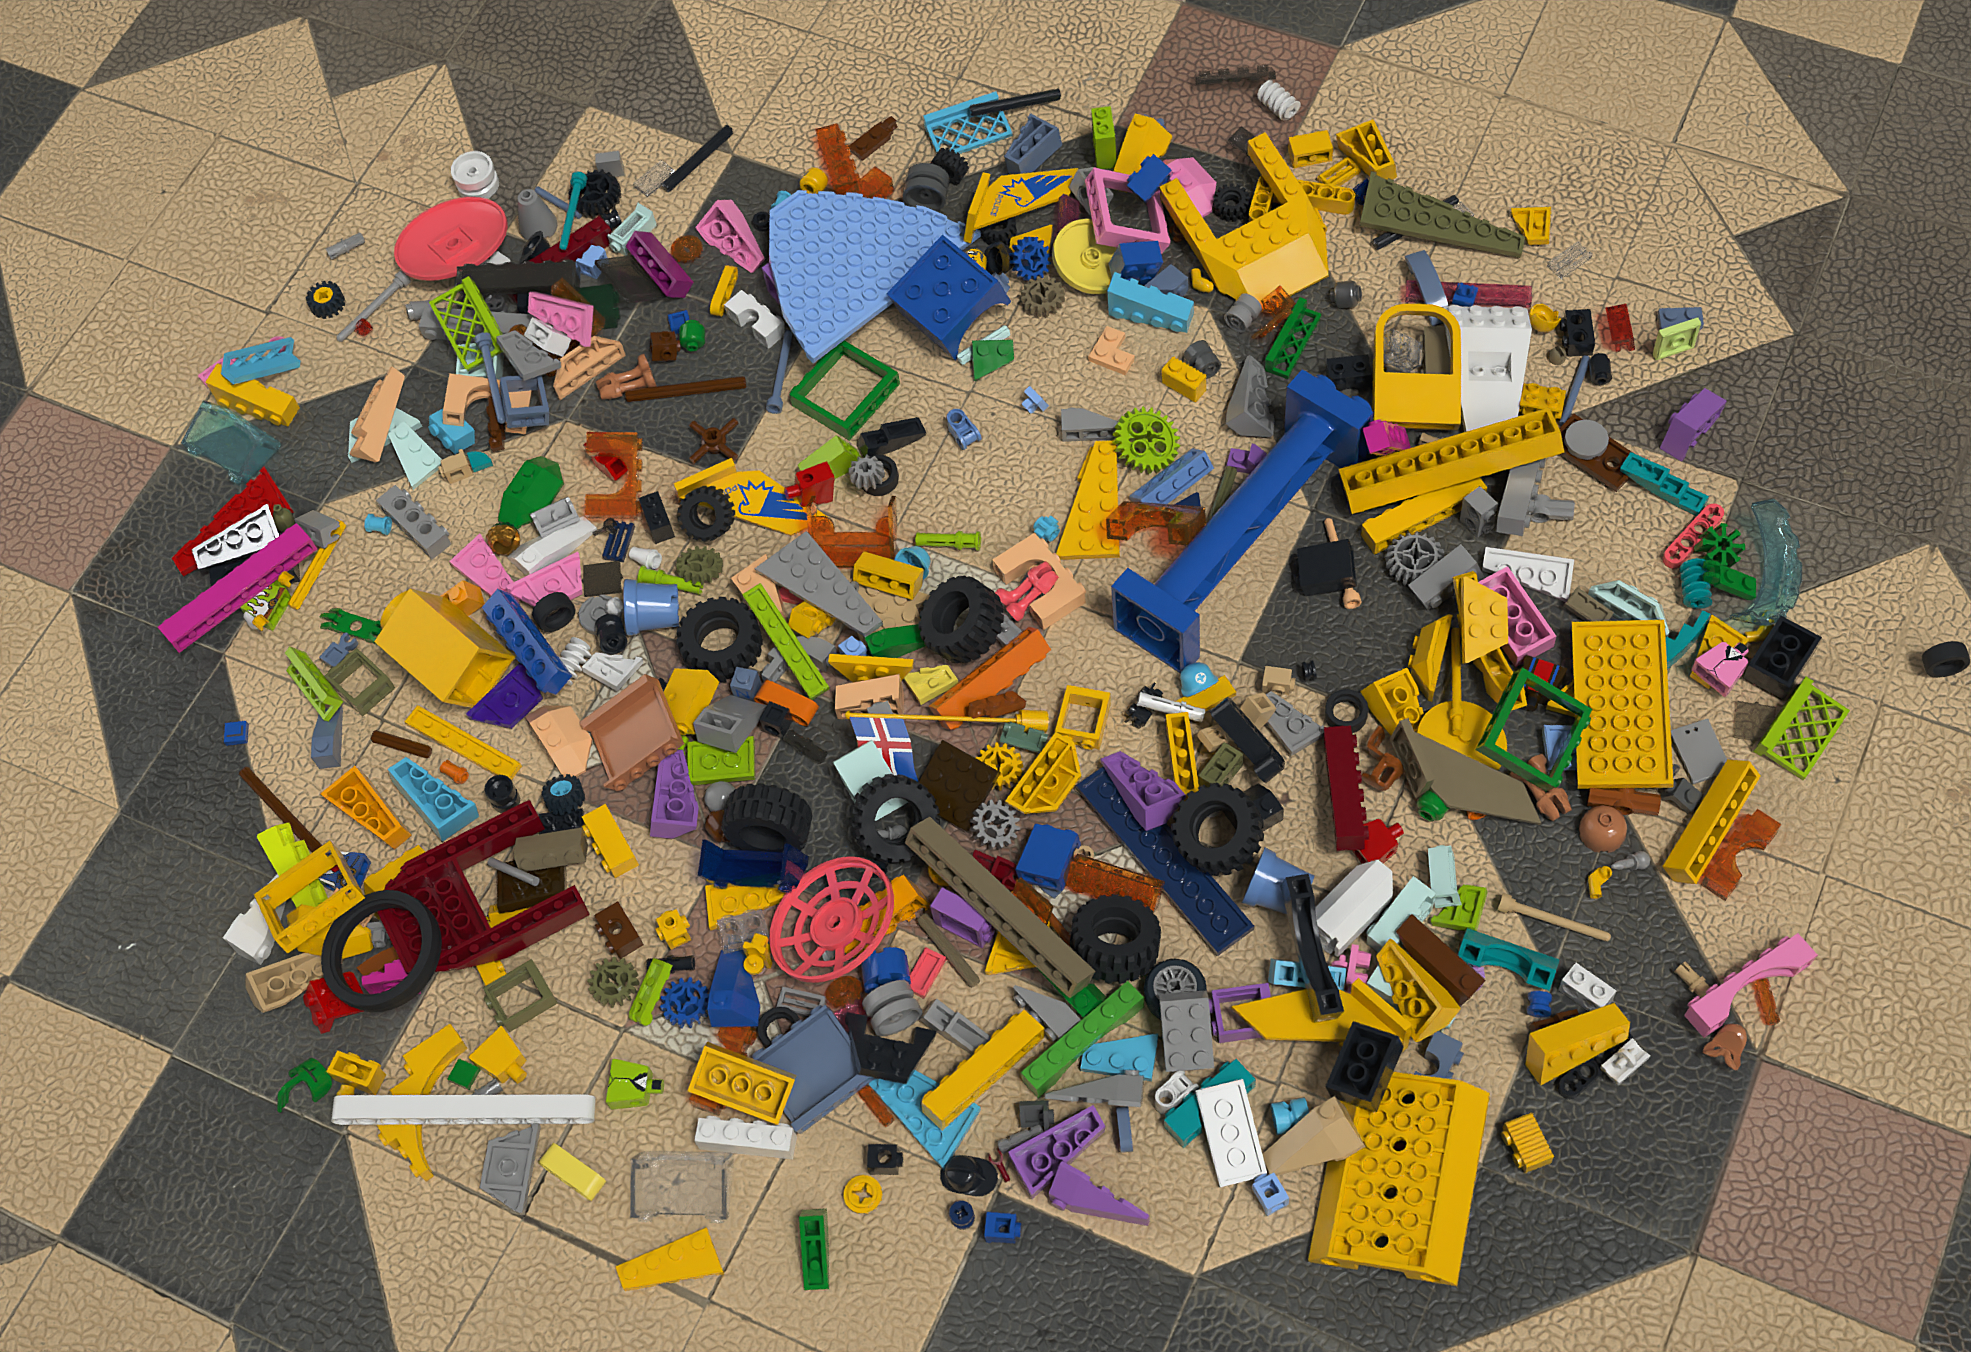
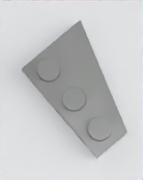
M516 330L496 337L498 345L523 381L561 368L559 360L556 358L553 360L546 351L537 349L533 346V342Z
M1272 691L1266 694L1277 708L1266 724L1291 756L1324 737L1323 725H1318L1312 721L1311 717L1306 714L1303 715L1294 709L1293 705Z

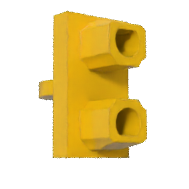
M754 933L751 943L745 941L742 948L747 957L743 965L745 971L750 975H757L762 972L764 965L768 969L772 967L771 948L768 944L769 939L767 936Z

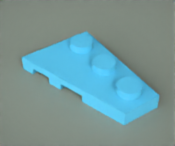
M1159 1034L1093 1044L1083 1053L1081 1071L1112 1076L1120 1073L1124 1074L1125 1069L1139 1070V1075H1144L1145 1081H1152Z

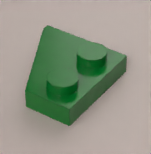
M975 340L971 342L974 381H978L983 376L993 373L1000 367L1014 361L1013 340Z

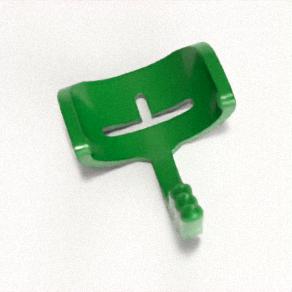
M309 1058L289 1070L288 1075L293 1079L285 1083L278 1092L277 1111L279 1113L282 1112V1108L289 1102L291 1089L301 1081L306 1082L314 1103L329 1092L332 1086V1079L318 1060ZM307 1071H312L311 1075L315 1078L316 1082L313 1080V1078Z

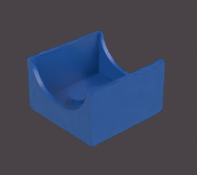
M943 234L887 293V296L901 315L955 361L957 360L956 355L958 354L961 339L974 320L985 310L996 304L1003 303L1008 306L1011 302L999 281Z

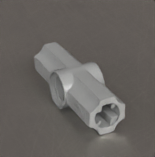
M1538 494L1537 498L1533 497L1532 500H1535L1534 511L1528 514L1531 515L1533 522L1544 523L1549 519L1573 520L1574 501L1553 500L1543 494Z

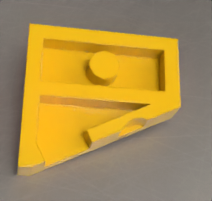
M1551 207L1511 208V215L1522 235L1525 236L1528 245L1549 244Z

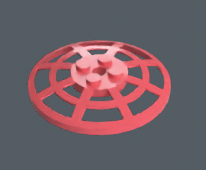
M850 856L826 861L805 873L784 895L772 919L769 942L771 953L778 966L794 979L802 982L817 983L836 979L864 962L882 941L892 919L894 893L888 876L870 860ZM851 867L865 869L860 882H837L836 870ZM873 873L884 882L888 893L879 902L875 893L868 887ZM824 875L827 876L829 886L817 893L808 903L798 899V896L810 884ZM857 889L852 899L840 897L839 890ZM865 893L870 898L872 906L862 911L858 904ZM831 895V900L820 907L819 910L814 908L822 899ZM793 906L801 911L795 925L794 936L781 938L784 920L789 909ZM887 906L881 928L876 936H872L878 924L879 911ZM873 915L867 934L861 932L863 920ZM807 917H812L810 932L802 934ZM837 921H840V923L833 928L834 924ZM854 939L861 942L855 949L844 956L845 946ZM813 940L819 947L809 956L805 952L802 943ZM866 944L869 945L856 959L843 967L845 961L855 956ZM795 945L798 955L805 962L796 970L791 969L783 957L781 947ZM826 950L835 951V960L819 961L818 959ZM811 966L822 968L834 966L833 972L824 975H802Z

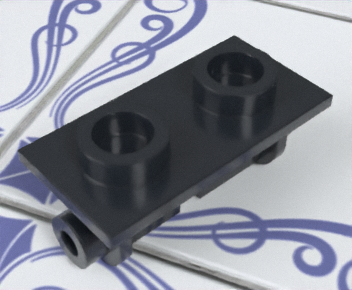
M1155 682L1148 687L1144 686L1140 690V692L1163 698L1161 690L1153 689L1156 684ZM1133 703L1126 712L1128 717L1124 722L1127 723L1132 720L1134 722L1133 725L1140 729L1146 725L1153 713L1147 710L1146 707L1137 706V703Z

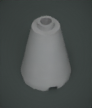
M523 190L518 195V227L521 235L525 240H529L534 233L542 231L544 238L547 236L549 238L552 237L558 226L556 216L534 190Z

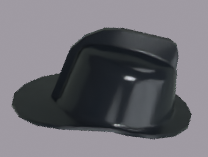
M537 231L527 241L519 264L525 260L530 261L550 248V244L543 237L542 231Z
M996 242L986 248L984 252L987 258L986 270L991 275L993 273L999 275L1001 273L1006 274L1013 268L1014 264H1010L1013 257L1009 255V253H1013L1011 248L1002 242Z
M956 1155L945 1166V1170L941 1168L940 1179L948 1191L970 1196H984L995 1189L998 1182V1173L995 1166L985 1159Z

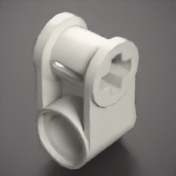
M1177 1071L1156 1091L1155 1109L1163 1115L1173 1107L1177 1109L1183 1104V1099L1189 1093H1195L1199 1089V1085L1197 1083L1193 1084L1186 1077L1185 1071ZM1163 1097H1168L1172 1100V1102L1169 1104H1163L1162 1102H1160V1099Z

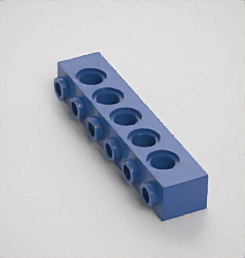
M497 588L482 607L487 614L486 618L496 626V632L504 637L507 641V647L515 652L517 655L516 659L526 667V673L536 681V687L544 693L549 692L557 695L572 677V674L514 596Z

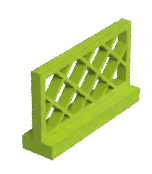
M468 276L462 280L463 283L429 301V304L462 365L467 371H470L484 363L483 356L481 357L482 350L469 348L471 338L476 336L473 335L475 325H482L484 332L490 333L495 350L490 352L492 358L503 352L496 338L503 335L477 285ZM464 290L466 294L464 303L454 300L456 293ZM442 301L449 302L446 313L439 311L436 305ZM453 303L462 306L460 316L450 314ZM466 307L475 310L473 320L464 318ZM449 317L458 319L455 330L447 327ZM462 320L472 323L469 333L459 331ZM458 334L468 336L465 347L457 345ZM467 351L477 353L475 361L467 364L465 360Z
M1807 676L1796 686L1753 750L1759 756L1766 755L1801 780L1807 777L1850 711L1812 685L1814 681ZM1810 693L1819 699L1820 705L1810 706L1808 699ZM1834 708L1841 715L1837 719H1830L1827 709ZM1822 709L1824 720L1814 721L1812 710ZM1806 711L1809 722L1799 723L1797 713ZM1826 724L1828 735L1819 736L1816 725ZM1811 726L1813 737L1803 738L1801 727ZM1795 728L1798 739L1788 740L1786 729ZM1815 741L1817 751L1808 753L1805 742ZM1799 743L1802 754L1792 755L1789 744ZM1784 745L1787 756H1779L1772 750L1775 746ZM1804 758L1805 770L1801 771L1795 767L1793 759Z

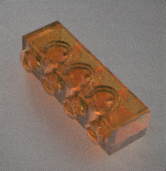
M838 123L815 129L817 141L835 195H846V192L859 194L858 185H861L859 173L855 174L854 172L856 170L854 159L849 158L851 151L849 144L845 145L844 143L846 141L844 130L839 129Z

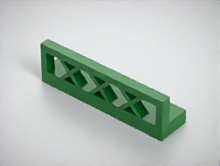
M1299 297L1265 359L1266 372L1288 379L1322 317L1321 313L1307 309V299ZM1306 315L1314 318V321L1304 324L1302 319ZM1304 331L1305 337L1296 340L1294 334ZM1295 346L1297 352L1287 355L1286 348ZM1287 362L1288 368L1286 371L1276 368L1277 365Z

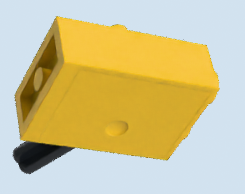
M674 668L668 683L663 678L658 680L680 735L696 734L693 722L702 710L709 706L719 681L708 670Z

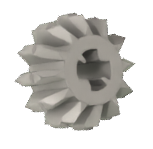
M866 454L863 459L858 456V462L852 461L848 472L851 483L855 484L858 490L864 487V490L867 491L869 487L875 489L876 484H882L885 471L882 462L878 461L876 456L869 458Z

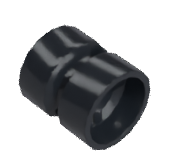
M606 614L598 618L595 622V631L601 650L607 654H617L623 651L627 646L628 640L621 618L614 614Z
M493 776L485 784V794L497 812L503 813L520 804L519 792L508 776Z

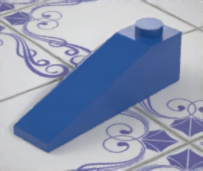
M721 950L707 1007L711 1027L758 1026L761 1007L752 975L748 974L744 969L743 964L746 959L744 950Z

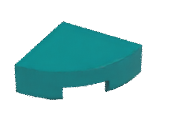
M478 451L467 453L473 472L494 466L489 456L485 453Z

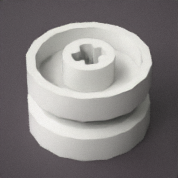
M470 151L454 160L451 166V175L461 197L488 199L496 193L499 187V178L487 154L479 151Z

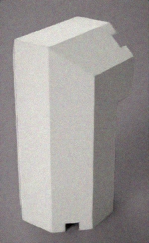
M1379 860L1357 865L1315 907L1322 949L1325 952L1331 954L1335 951L1334 955L1338 957L1373 921H1378L1384 910L1391 905L1393 897L1392 871Z

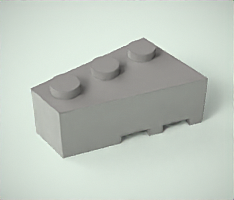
M1460 544L1408 586L1429 611L1455 595L1452 577L1474 571L1479 581L1484 578V575L1477 562Z

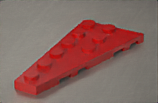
M265 467L259 471L260 474L254 480L251 479L246 484L247 487L240 494H235L213 516L214 520L208 526L204 525L199 530L201 533L194 540H189L172 557L182 576L198 568L191 549L224 531L232 524L234 525L265 504H268L272 518L273 507L276 504L294 513Z

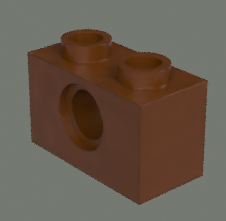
M618 901L594 915L598 921L595 927L601 937L606 935L609 941L605 942L611 954L616 952L618 957L622 959L644 945ZM622 929L618 934H613L614 930Z

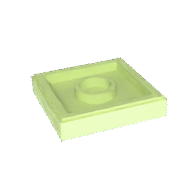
M1697 317L1659 330L1652 353L1654 359L1659 360L1693 349L1701 326L1699 318Z

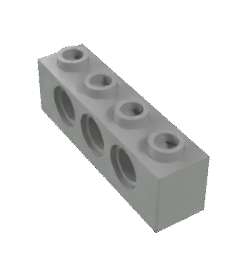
M394 485L376 499L380 509L386 516L391 517L392 521L433 560L451 545L448 539L449 532L442 525L439 527L436 524L437 521L430 513L426 515L421 504L418 501L413 502L411 500L412 497L405 489L400 490Z

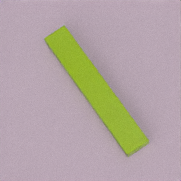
M759 583L743 593L744 599L809 698L813 700L829 690L828 684L762 584Z

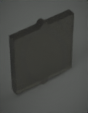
M620 561L583 565L584 578L581 581L584 584V597L622 593L621 580L623 575L621 574Z
M1737 701L1734 738L1751 740L1752 743L1755 741L1759 742L1775 720L1776 707L1762 705L1758 702Z

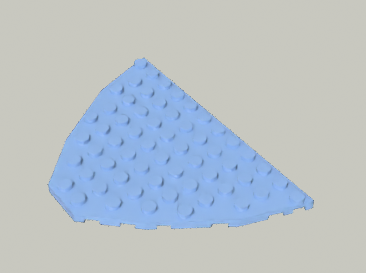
M798 190L772 208L769 214V262L783 317L805 351L806 357L812 363H815L893 303L887 296L888 291L942 234L961 250H964L981 236V231L977 229L972 242L968 243L963 241L966 224L960 221L955 223L948 220L946 215L924 206L917 205L915 208L905 206L903 202L873 197V199L865 198L863 194L846 192V195H835V192L818 191V194L806 193V190Z

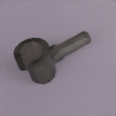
M613 518L606 519L603 523V528L593 531V535L597 536L606 532L614 535L616 533L614 526H617V522Z

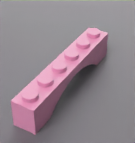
M1798 933L1791 938L1786 936L1777 943L1778 947L1775 949H1766L1759 956V960L1756 962L1750 960L1741 968V972L1729 974L1723 980L1725 983L1720 986L1715 984L1706 991L1707 995L1702 998L1697 996L1688 1003L1689 1009L1684 1016L1705 1038L1723 1025L1729 1016L1730 1005L1735 994L1744 986L1767 977H1794L1809 967L1818 954Z

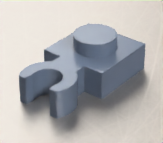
M344 633L340 638V643L332 642L319 658L323 663L332 668L345 658L349 650H353L358 646V641L353 638L351 642L347 643L350 636L348 633Z

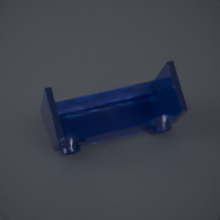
M702 839L697 876L714 884L713 887L717 889H727V886L778 888L779 892L791 893L792 889H797L808 867L809 856L790 844L784 845V853L724 850L712 842Z

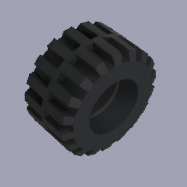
M702 486L685 495V498L679 503L681 507L678 508L677 512L681 513L678 516V521H682L683 524L680 527L682 530L686 528V535H693L694 540L701 539V542H706L708 540H715L731 528L730 525L735 520L732 518L735 515V510H732L734 503L733 501L729 502L730 496L728 494L724 495V490L721 488L717 490L716 486ZM700 502H706L714 508L716 520L713 525L705 524L699 519L697 507Z

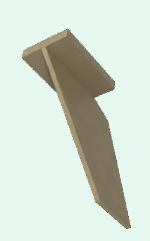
M1409 718L1399 721L1390 737V741L1398 759L1402 763L1404 773L1416 799L1420 798L1422 794L1430 789L1442 800L1446 807L1537 825L1542 824L1523 782L1414 732Z

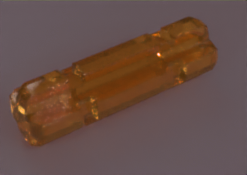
M1767 978L1758 979L1755 982L1757 992H1759L1758 997L1762 1012L1765 1013V1022L1769 1026L1776 1025L1780 1022L1778 1012H1775L1777 1007L1773 993L1769 989L1771 988L1769 980Z
M869 1085L858 1091L860 1097L866 1102L875 1116L879 1118L884 1127L894 1122L893 1115L887 1111L886 1106L874 1094Z

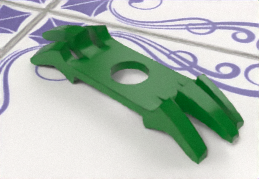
M331 608L329 613H321L320 618L337 623V625H334L332 622L321 623L320 629H330L337 633H348L351 636L364 639L366 642L376 644L374 642L376 637L373 635L378 636L382 631L379 620L373 621L345 612L341 608ZM356 621L362 623V627L359 630L352 631L350 629L352 623Z

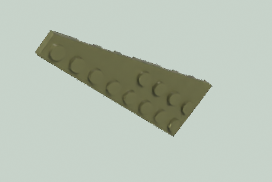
M1371 172L1359 226L1521 258L1525 236L1504 227L1503 229L1491 225L1488 220L1477 219L1470 216L1471 213L1467 211L1463 213L1454 209L1453 205L1427 194L1426 196L1414 192L1411 187L1400 186L1390 178L1386 180L1377 176L1376 172Z

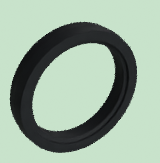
M382 890L364 895L365 899L334 920L324 940L321 966L328 987L344 1003L362 1011L384 1012L407 1003L427 985L440 959L442 937L435 916L420 900L395 890ZM389 908H400L410 911L416 917L422 933L421 950L413 969L399 984L387 991L377 994H361L353 991L344 979L341 966L343 949L351 932L362 920L377 911Z

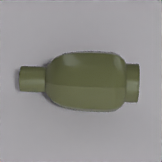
M279 504L273 507V520L279 531L285 532L286 529L295 524V519L289 509L283 508Z

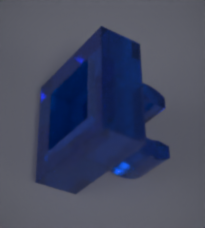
M1368 178L1358 183L1352 189L1355 192L1357 203L1361 206L1365 202L1363 195L1366 196Z

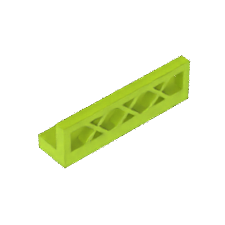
M289 646L285 654L292 663L286 671L322 719L329 722L344 701L307 653ZM326 704L331 705V706L328 708V710L325 711V706H326Z

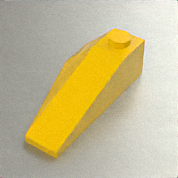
M1408 668L1377 680L1360 691L1366 699L1370 711L1390 735L1393 734L1399 721L1409 718L1414 732L1417 731L1424 712L1423 708L1419 706L1417 698L1419 695L1418 687Z
M1389 939L1376 955L1385 981L1389 982L1394 995L1391 997L1394 1004L1398 1005L1401 1015L1412 1024L1410 1036L1415 1042H1420L1448 1026L1461 1010L1449 992L1393 939Z

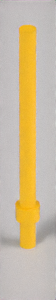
M1452 628V709L1450 710V720L1453 722V734L1460 735L1462 734V721L1464 720V710L1461 704L1460 629Z

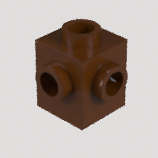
M650 332L649 349L652 361L676 360L677 352H680V340H676L675 332Z

